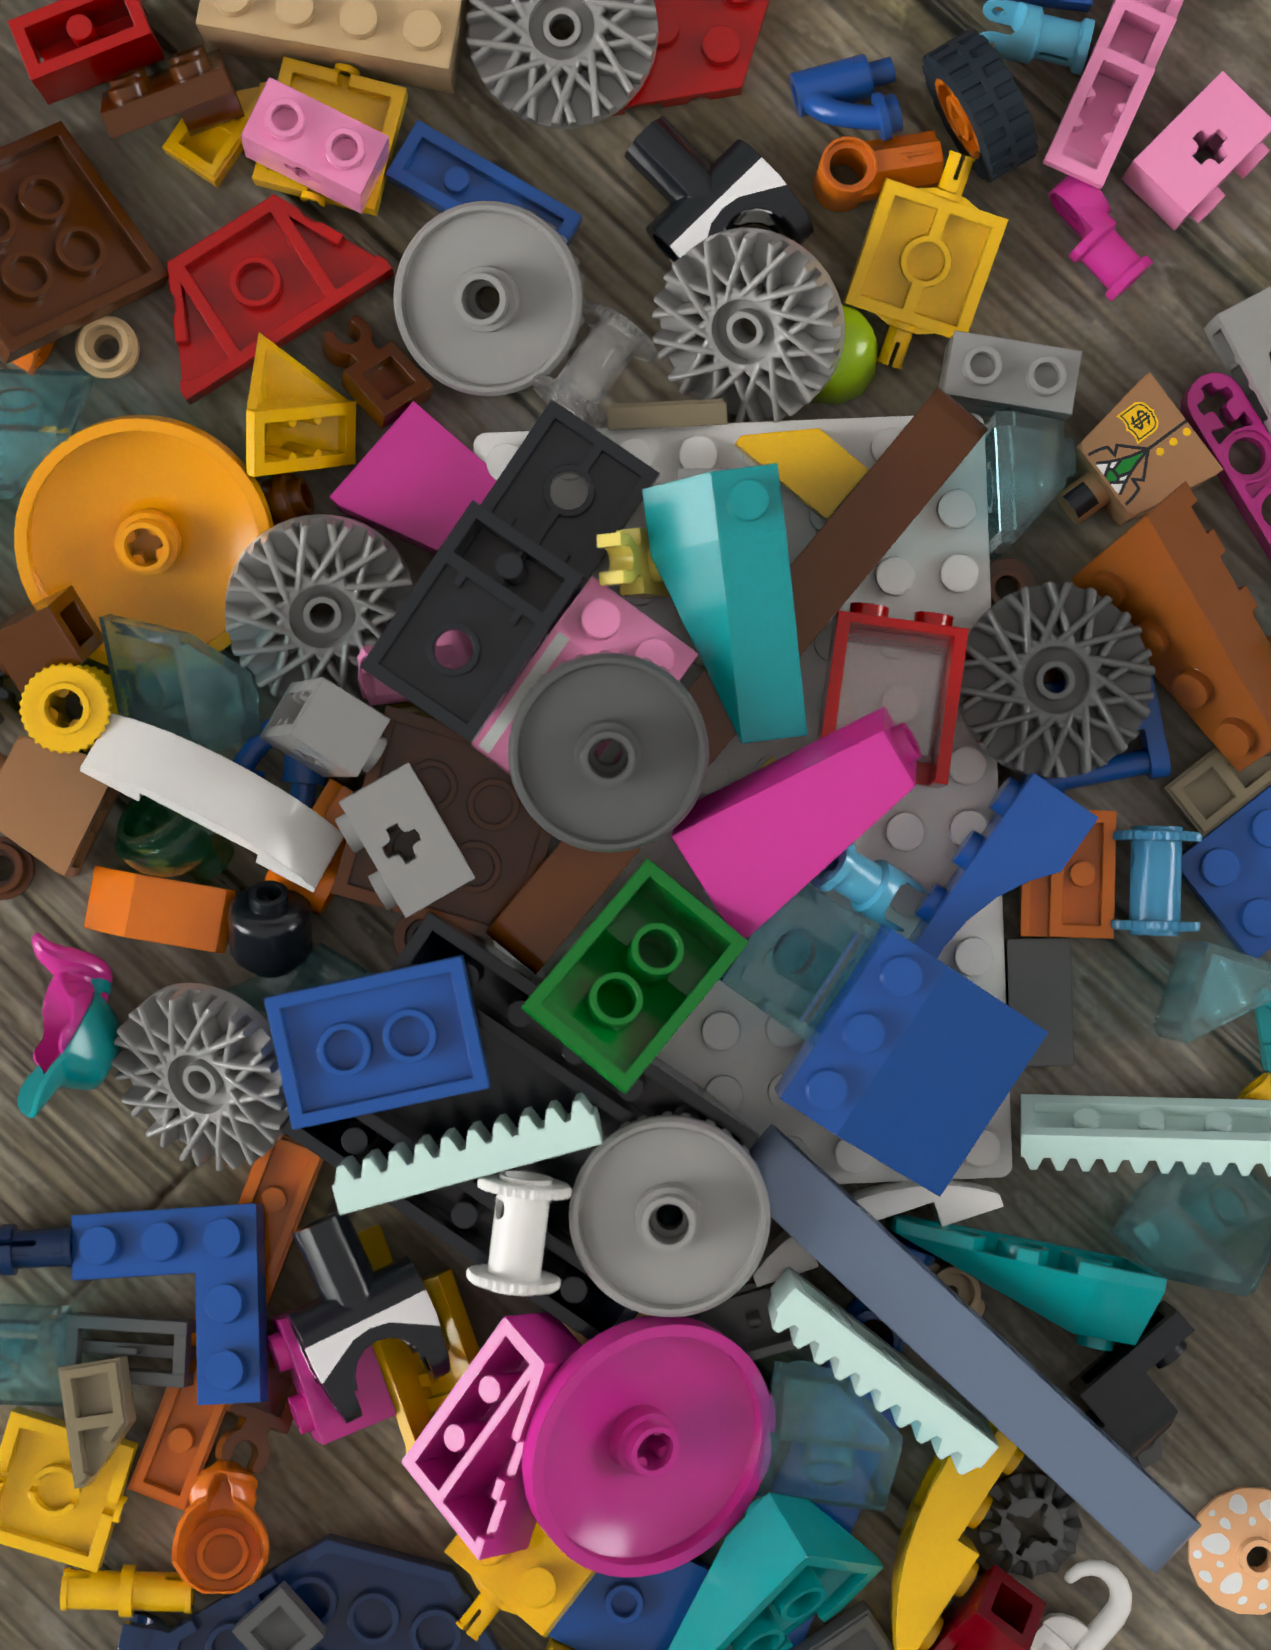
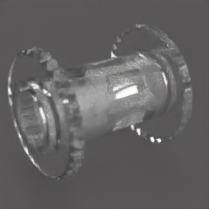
M587 302L584 304L582 316L585 317V321L591 327L556 379L549 375L536 373L533 377L532 385L537 394L547 404L553 400L593 428L605 429L608 428V420L597 409L600 402L609 392L632 357L652 362L657 356V351L651 339L627 317L602 304Z

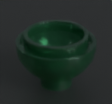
M142 795L139 802L132 798L119 818L115 838V851L127 865L140 873L158 877L190 874L198 882L207 881L218 875L229 864L234 855V846L227 838L145 795Z

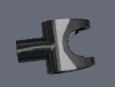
M661 116L651 122L635 138L625 153L624 157L670 203L646 227V231L659 250L673 264L707 237L744 225L758 224L767 226L776 233L781 231L786 237L799 245L814 232L813 225L805 209L782 177L758 152L743 140L737 139L711 164L664 116Z
M339 1211L308 1223L292 1233L320 1297L288 1312L287 1318L310 1371L346 1424L363 1416L354 1393L358 1390L355 1378L357 1362L364 1350L376 1341L386 1338L404 1341L412 1353H418L426 1371L433 1380L451 1372L449 1356L437 1313L418 1271L407 1255L374 1271L349 1214L339 1215Z

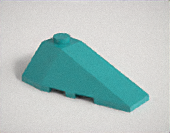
M778 464L712 471L642 489L650 556L678 610L684 627L693 641L741 744L807 736L788 543Z
M901 1213L885 1219V1224L895 1233L1067 1331L1076 1334L1074 1342L1085 1347L1113 1351L1114 1342L1136 1345L1165 1293L1167 1278L1133 1258L953 1223L942 1227L936 1220Z
M769 1492L748 1506L744 1514L745 1518L727 1535L668 1650H788L793 1646L788 1637L789 1633L816 1613L823 1622L829 1620L841 1611L884 1566L878 1556L809 1499Z

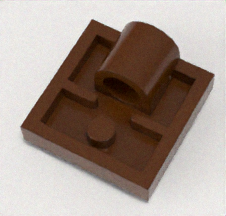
M197 45L170 56L168 60L171 66L165 70L147 76L145 68L140 67L110 79L111 89L102 93L100 111L110 138H115L178 113L181 114L191 137L244 117L242 106L221 50L217 49L207 53L204 45Z

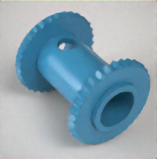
M1131 826V830H1115L1113 832V840L1131 841L1129 920H1111L1112 929L1129 930V935L1180 936V931L1197 932L1200 930L1201 922H1180L1182 842H1202V835L1199 832L1182 831L1183 827Z

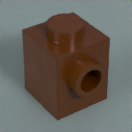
M72 585L12 614L0 624V669L11 677L20 693L25 691V685L29 684V679L34 678L36 672H41L44 667L49 668L52 664L57 666L60 663L65 665L72 663L74 666L83 663L106 640Z

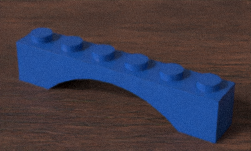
M1035 773L1023 774L1019 781L1010 776L996 792L988 806L989 809L995 812V815L982 834L973 829L955 851L951 861L958 868L944 887L938 883L933 884L918 904L914 915L919 917L921 921L908 940L935 958H938L943 948L961 927L994 899L1031 880L1061 872L1098 820V817Z

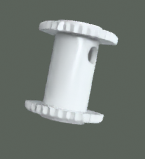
M501 1171L479 1177L477 1182L478 1188L497 1194L489 1262L488 1264L468 1267L467 1279L478 1287L515 1296L544 1295L558 1290L561 1284L560 1277L553 1275V1273L542 1271L549 1204L552 1200L558 1201L570 1198L572 1193L571 1187L567 1183L550 1176L527 1171Z

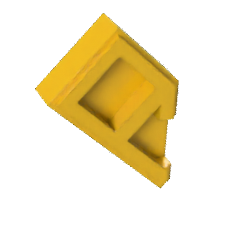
M267 82L260 83L258 87L236 91L245 115L244 117L192 137L181 118L162 146L164 152L218 188L244 150L241 134Z
M820 428L741 435L734 445L757 465L777 463L780 484L825 522L869 470Z

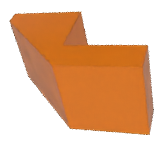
M95 866L84 928L126 938L225 954L229 934L228 907L236 895V890Z

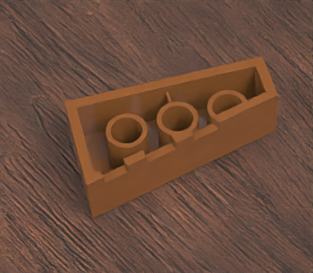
M1185 481L1110 543L1070 580L1078 588H1092L1097 590V595L1101 597H1111L1113 599L1111 603L1121 612L1127 611L1132 616L1130 622L1133 626L1139 625L1143 631L1140 634V638L1145 649L1150 648L1152 656L1148 659L1149 664L1155 667L1154 676L1234 768L1240 772L1271 751V636H1265L1255 618L1254 609L1258 605L1246 585L1237 587L1220 558L1226 552V549L1215 530L1205 531L1191 506L1197 502V499Z

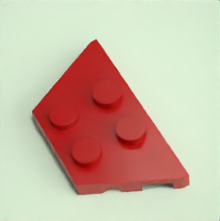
M654 0L658 17L659 37L653 66L638 93L626 106L612 116L625 114V109L662 103V108L687 104L697 97H706L714 100L741 95L770 0Z
M273 194L167 262L170 293L174 299L175 314L173 316L175 342L179 347L182 375L180 390L182 395L192 405L253 366L258 332L281 348L395 275L392 267L386 259L379 255L373 256L346 240L340 232L323 222L312 220L302 214L299 208Z

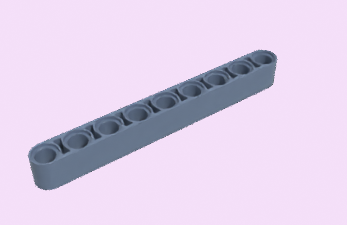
M771 1124L758 1137L749 1150V1154L753 1160H756L764 1183H766L770 1203V1217L1137 1559L1157 1574L1202 1526L1201 1523L1167 1489L782 1131Z

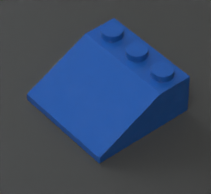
M882 923L774 1089L782 1101L828 1131L940 1197L1049 1032Z

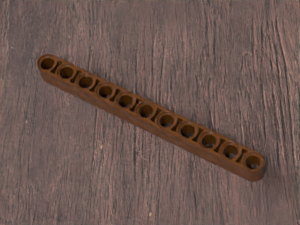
M938 387L790 565L799 658L987 432L988 428L941 388ZM705 668L687 690L695 699L706 726L709 741V767L736 735V732ZM561 841L487 930L486 934L536 975L642 847L624 852L604 853L580 849Z

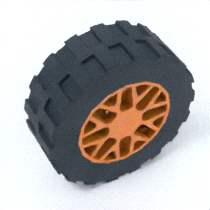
M969 29L923 56V74L925 75L926 85L933 99L936 111L939 113L943 125L962 156L966 155L976 159L971 169L977 173L978 177L990 183L1037 156L1036 153H1038L1039 148L1037 145V133L1032 123L1030 111H1028L1025 104V99L1017 87L1009 68L1002 61L1000 54L991 46L983 34L980 35L976 29Z

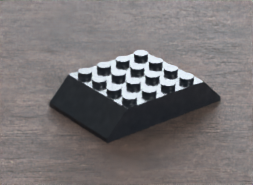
M431 911L427 914L390 970L463 954L490 1075V1088L292 1130L289 1119L282 1129V1132L336 1169L346 1157L352 1155L362 1167L363 1159L371 1150L378 1148L388 1160L389 1152L399 1142L404 1141L414 1154L415 1145L425 1135H430L440 1148L441 1138L448 1129L454 1127L466 1142L467 1132L476 1121H481L492 1135L494 1123L499 1115L507 1114L517 1128L519 1127L520 1116L527 1107H532L543 1121L546 1117V1109L550 1101L558 1100L568 1114L572 1113V1104L576 1094L583 1092L592 1106H597L604 1136H609L618 1130L621 1124L626 1121L631 1123L643 1115L654 1117L662 1115L663 1112L670 1111L673 1115L680 1116L682 1113H688L692 1118L705 1122L707 1119L715 1122L716 1127L727 1129L731 1136L740 1145H745L748 1150L751 1149L759 1137L755 1130L708 1091L657 1056L624 1095L521 1009L522 1005L543 982L542 978L492 944ZM597 1145L504 1171L514 1170L544 1174L567 1183L573 1190L579 1171L591 1150L596 1148ZM478 1178L387 1202L476 1264H488L497 1194L478 1188ZM571 1197L558 1201L552 1200L549 1204L542 1271H547L560 1277V1288L550 1294L525 1297L588 1340H591L596 1335L613 1326L635 1319L639 1312L629 1309L610 1298L588 1276L578 1259L571 1238L569 1225ZM664 1204L658 1209L657 1216L662 1223L674 1225L682 1219L683 1213L677 1205Z

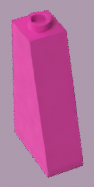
M413 401L329 498L334 506L343 514L436 555L471 501L474 500L481 505L497 480L490 475L484 461Z
M884 706L697 800L689 814L673 829L672 838L723 920L746 939L916 786V760L921 758L920 748L907 724L901 722L895 725Z

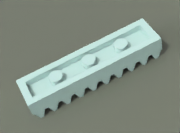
M582 1092L576 1094L572 1104V1113L569 1114L558 1100L550 1101L546 1109V1117L543 1121L532 1107L524 1109L520 1116L519 1127L517 1128L507 1114L499 1115L494 1123L492 1135L481 1121H476L467 1132L466 1142L454 1127L448 1129L443 1135L440 1148L430 1135H425L415 1145L414 1154L403 1141L397 1143L389 1152L388 1160L378 1148L371 1150L363 1159L362 1167L353 1155L348 1156L337 1166L336 1179L332 1189L339 1215L600 1145L604 1138V1131L597 1106L593 1107Z
M1020 1094L1021 1157L1025 1158L1030 1170H1037L1043 1158H1051L1056 1171H1063L1070 1158L1077 1159L1082 1171L1085 1172L1090 1171L1096 1159H1103L1109 1172H1116L1122 1160H1130L1135 1173H1142L1149 1161H1156L1162 1174H1168L1176 1161H1182L1187 1173L1195 1175L1202 1162H1209L1215 1175H1222L1229 1163H1236L1241 1176H1248L1255 1164H1263L1268 1177H1271V1100Z
M788 1267L770 1288L771 1297L767 1307L773 1330L779 1333L789 1327L795 1347L800 1349L809 1344L813 1359L818 1365L830 1360L835 1378L841 1381L850 1376L854 1391L858 1396L861 1397L870 1392L875 1409L881 1413L890 1408L895 1423L900 1428L911 1424L916 1440L920 1444L931 1440L936 1456L941 1460L951 1456L956 1471L960 1475H964L977 1467L981 1469L999 1448L989 1422L791 1267Z

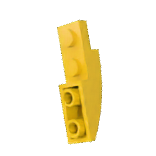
M988 1419L987 1421L999 1448L981 1469L977 1467L964 1475H960L956 1471L951 1456L941 1460L935 1454L909 1506L898 1541L891 1580L889 1603L890 1639L894 1650H928L942 1629L944 1619L940 1615L952 1596L962 1597L977 1576L979 1564L975 1561L979 1553L971 1538L963 1534L967 1526L975 1529L981 1523L992 1504L993 1496L989 1492L1002 1472L1006 1475L1011 1474L1025 1455Z

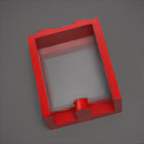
M852 602L850 603L849 612L839 610L833 617L817 740L885 706L895 725L901 722L907 724L920 748L921 758L916 760V785L932 788H941L948 785L969 629L952 626L953 616L947 614L917 611L914 613V621L888 617L889 607L883 605Z

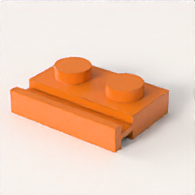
M1088 810L1097 816L1098 820L1063 870L1031 880L1019 886L1018 936L1114 939V929L1111 927V920H1114L1116 840H1113V832L1116 830L1117 811Z

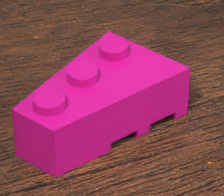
M548 1312L504 1316L401 1461L478 1560L528 1549L537 1522L530 1509L523 1485L522 1452L526 1432L546 1385L560 1366L582 1346L566 1326Z

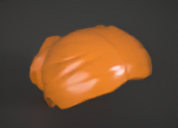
M218 1459L210 1467L201 1471V1474L195 1478L188 1496L190 1506L185 1510L176 1527L171 1563L182 1581L202 1594H233L242 1591L259 1580L270 1557L268 1532L255 1509L258 1480L252 1472L246 1470L237 1462Z

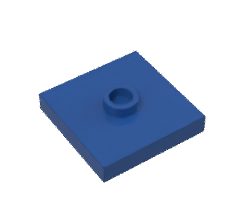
M694 1558L672 1570L643 1577H616L596 1573L548 1636L576 1650H668L710 1566Z

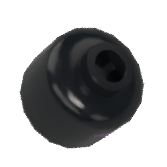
M272 880L261 881L247 887L233 898L228 907L230 953L239 966L260 977L278 978L289 974L306 962L313 948L311 905L309 900L300 893L287 889L284 884Z

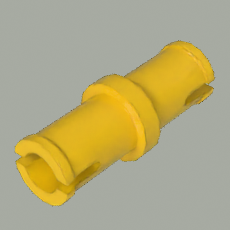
M123 1564L122 1570H98L97 1573L85 1569L65 1567L60 1587L61 1611H68L69 1609L118 1611L119 1617L133 1618L135 1611L184 1612L185 1614H192L195 1589L182 1581L178 1572L138 1571L137 1564Z

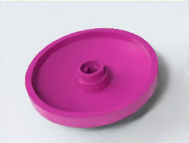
M646 1316L623 1322L596 1335L575 1351L550 1379L536 1405L525 1435L522 1452L523 1485L530 1509L539 1526L570 1559L589 1570L608 1576L643 1577L672 1570L700 1556L715 1545L738 1522L753 1500L764 1477L773 1440V1411L766 1383L755 1363L741 1347L716 1328L692 1318Z

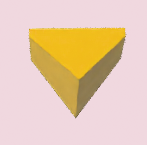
M258 332L246 408V474L258 477L356 464V401L348 400Z

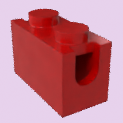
M59 0L7 21L30 80L48 105L106 83L124 72L146 67L165 59L161 46L146 17L148 14L142 0Z

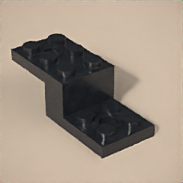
M551 400L481 505L474 500L471 501L360 668L473 743L545 635H549L606 556L607 551L605 548H597L596 535L616 533V530L624 529L643 501L642 489L652 487L659 478L660 473ZM564 474L578 475L588 485L586 501L580 507L573 510H565L558 507L551 498V487L554 481ZM452 630L466 633L473 645V654L470 661L458 669L443 667L435 654V646L438 639L444 633Z

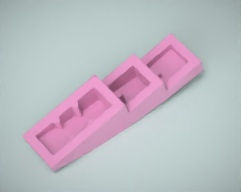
M1114 0L1050 144L1043 164L1101 190L1154 75L1155 67L1176 23V17L1184 0Z

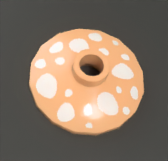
M1238 1486L1216 1495L1198 1512L1196 1519L1202 1526L1188 1540V1563L1197 1585L1215 1604L1237 1614L1264 1615L1271 1612V1490L1265 1487ZM1254 1547H1265L1267 1551L1265 1562L1257 1567L1248 1565L1247 1555L1249 1551Z

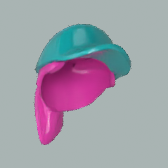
M35 933L32 937L33 950L37 959L49 970L53 978L47 988L43 1001V1037L33 1053V1059L37 1067L24 1081L17 1097L19 1110L30 1119H33L60 1088L88 1091L100 1087L112 1068V1061L121 1052L120 1046L114 1045L115 1039L119 1036L116 1031L120 1027V1023L115 1012L108 1004L113 980L112 970L108 964L92 953L53 943L40 933Z

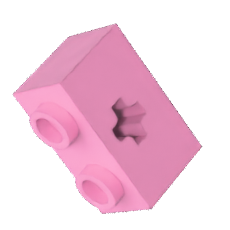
M1222 71L1133 160L1121 180L1173 231L1189 216L1199 224L1226 196L1218 187L1233 172L1244 179L1271 151L1263 143L1271 133V117ZM1205 148L1213 157L1207 159L1201 165L1193 155L1200 153Z
M269 77L241 134L245 157L361 214L389 158V136Z

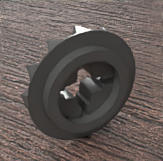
M1020 1473L1003 1479L990 1490L989 1494L993 1496L992 1504L986 1516L978 1525V1533L987 1555L1006 1573L1011 1572L1023 1575L1032 1580L1036 1575L1058 1572L1060 1565L1070 1555L1076 1553V1543L1079 1531L1082 1528L1078 1509L1074 1499L1052 1478L1037 1473ZM1041 1508L1040 1523L1051 1538L1048 1539L1044 1536L1039 1538L1038 1536L1031 1535L1026 1543L1022 1542L1020 1545L1021 1531L1007 1514L1010 1513L1017 1518L1019 1515L1024 1518H1030L1035 1511L1039 1512Z

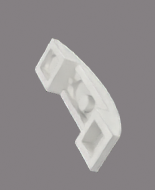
M112 713L109 718L110 723L106 725V731L101 733L100 738L96 740L80 767L81 772L138 802L142 795H145L258 854L255 863L314 893L344 836L341 831L287 792L239 764L171 732Z
M955 1179L950 1181L940 1197L914 1181L882 1183L849 1193L876 1220L930 1204L934 1219L942 1227L1004 1207L1000 1194L993 1188ZM784 1230L766 1246L763 1257L753 1273L757 1287L777 1281L788 1267H791L798 1274L818 1268L817 1260Z

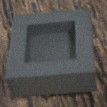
M285 1580L238 1621L232 1630V1633L247 1650H310L327 1632L324 1624Z

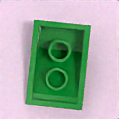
M647 858L532 993L521 1009L625 1095L749 944V941Z

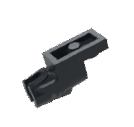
M1165 1300L1156 1307L1136 1345L1115 1342L1113 1351H1105L1069 1382L1070 1386L1090 1408L1085 1414L1144 1469L1162 1457L1160 1436L1172 1425L1178 1413L1175 1406L1146 1372L1154 1365L1161 1369L1175 1361L1187 1347L1184 1339L1195 1331L1181 1313Z

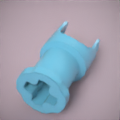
M988 0L984 4L983 13L987 19L1009 25L1014 30V33L1011 35L995 31H986L980 34H983L989 43L996 45L993 48L997 50L1001 58L1027 65L1032 59L1069 67L1072 74L1081 76L1093 35L1094 19L1085 17L1082 22L1051 16L1044 14L1042 6L1011 0ZM995 7H1000V8H1002V9H1004V10H1003V11H996L994 8H995Z
M854 843L810 881L815 888L827 892L832 889L851 900V906L858 913L879 925L883 923L892 930L903 932L904 929L886 919L885 915L900 886L906 883L924 894L927 892L909 874L889 862L880 859L871 861L856 852Z

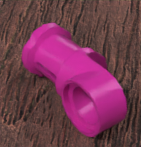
M1067 175L1048 193L1050 202L1057 213L1082 239L1068 257L1074 263L1083 262L1107 288L1105 297L1112 303L1132 286L1154 262L1148 255L1140 257L1115 231L1117 222L1109 215L1111 213L1110 205L1100 189Z

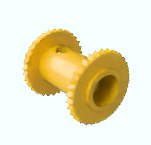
M60 663L57 666L52 664L49 668L44 667L41 672H36L34 678L29 679V684L25 685V691L21 694L22 700L19 702L21 706L19 713L22 715L21 721L24 723V729L29 732V737L34 738L35 743H40L42 748H48L51 752L57 751L59 754L63 752L71 754L73 751L79 753L80 750L87 752L93 747L96 740L100 738L101 733L106 731V725L110 723L109 718L112 713L121 716L127 714L125 711L127 704L124 702L125 695L122 694V688L118 686L117 680H113L112 675L106 674L104 669L99 670L97 666L90 667L88 664L74 666L72 663L67 665ZM73 693H76L80 698L83 713L80 719L70 721L66 715V701Z

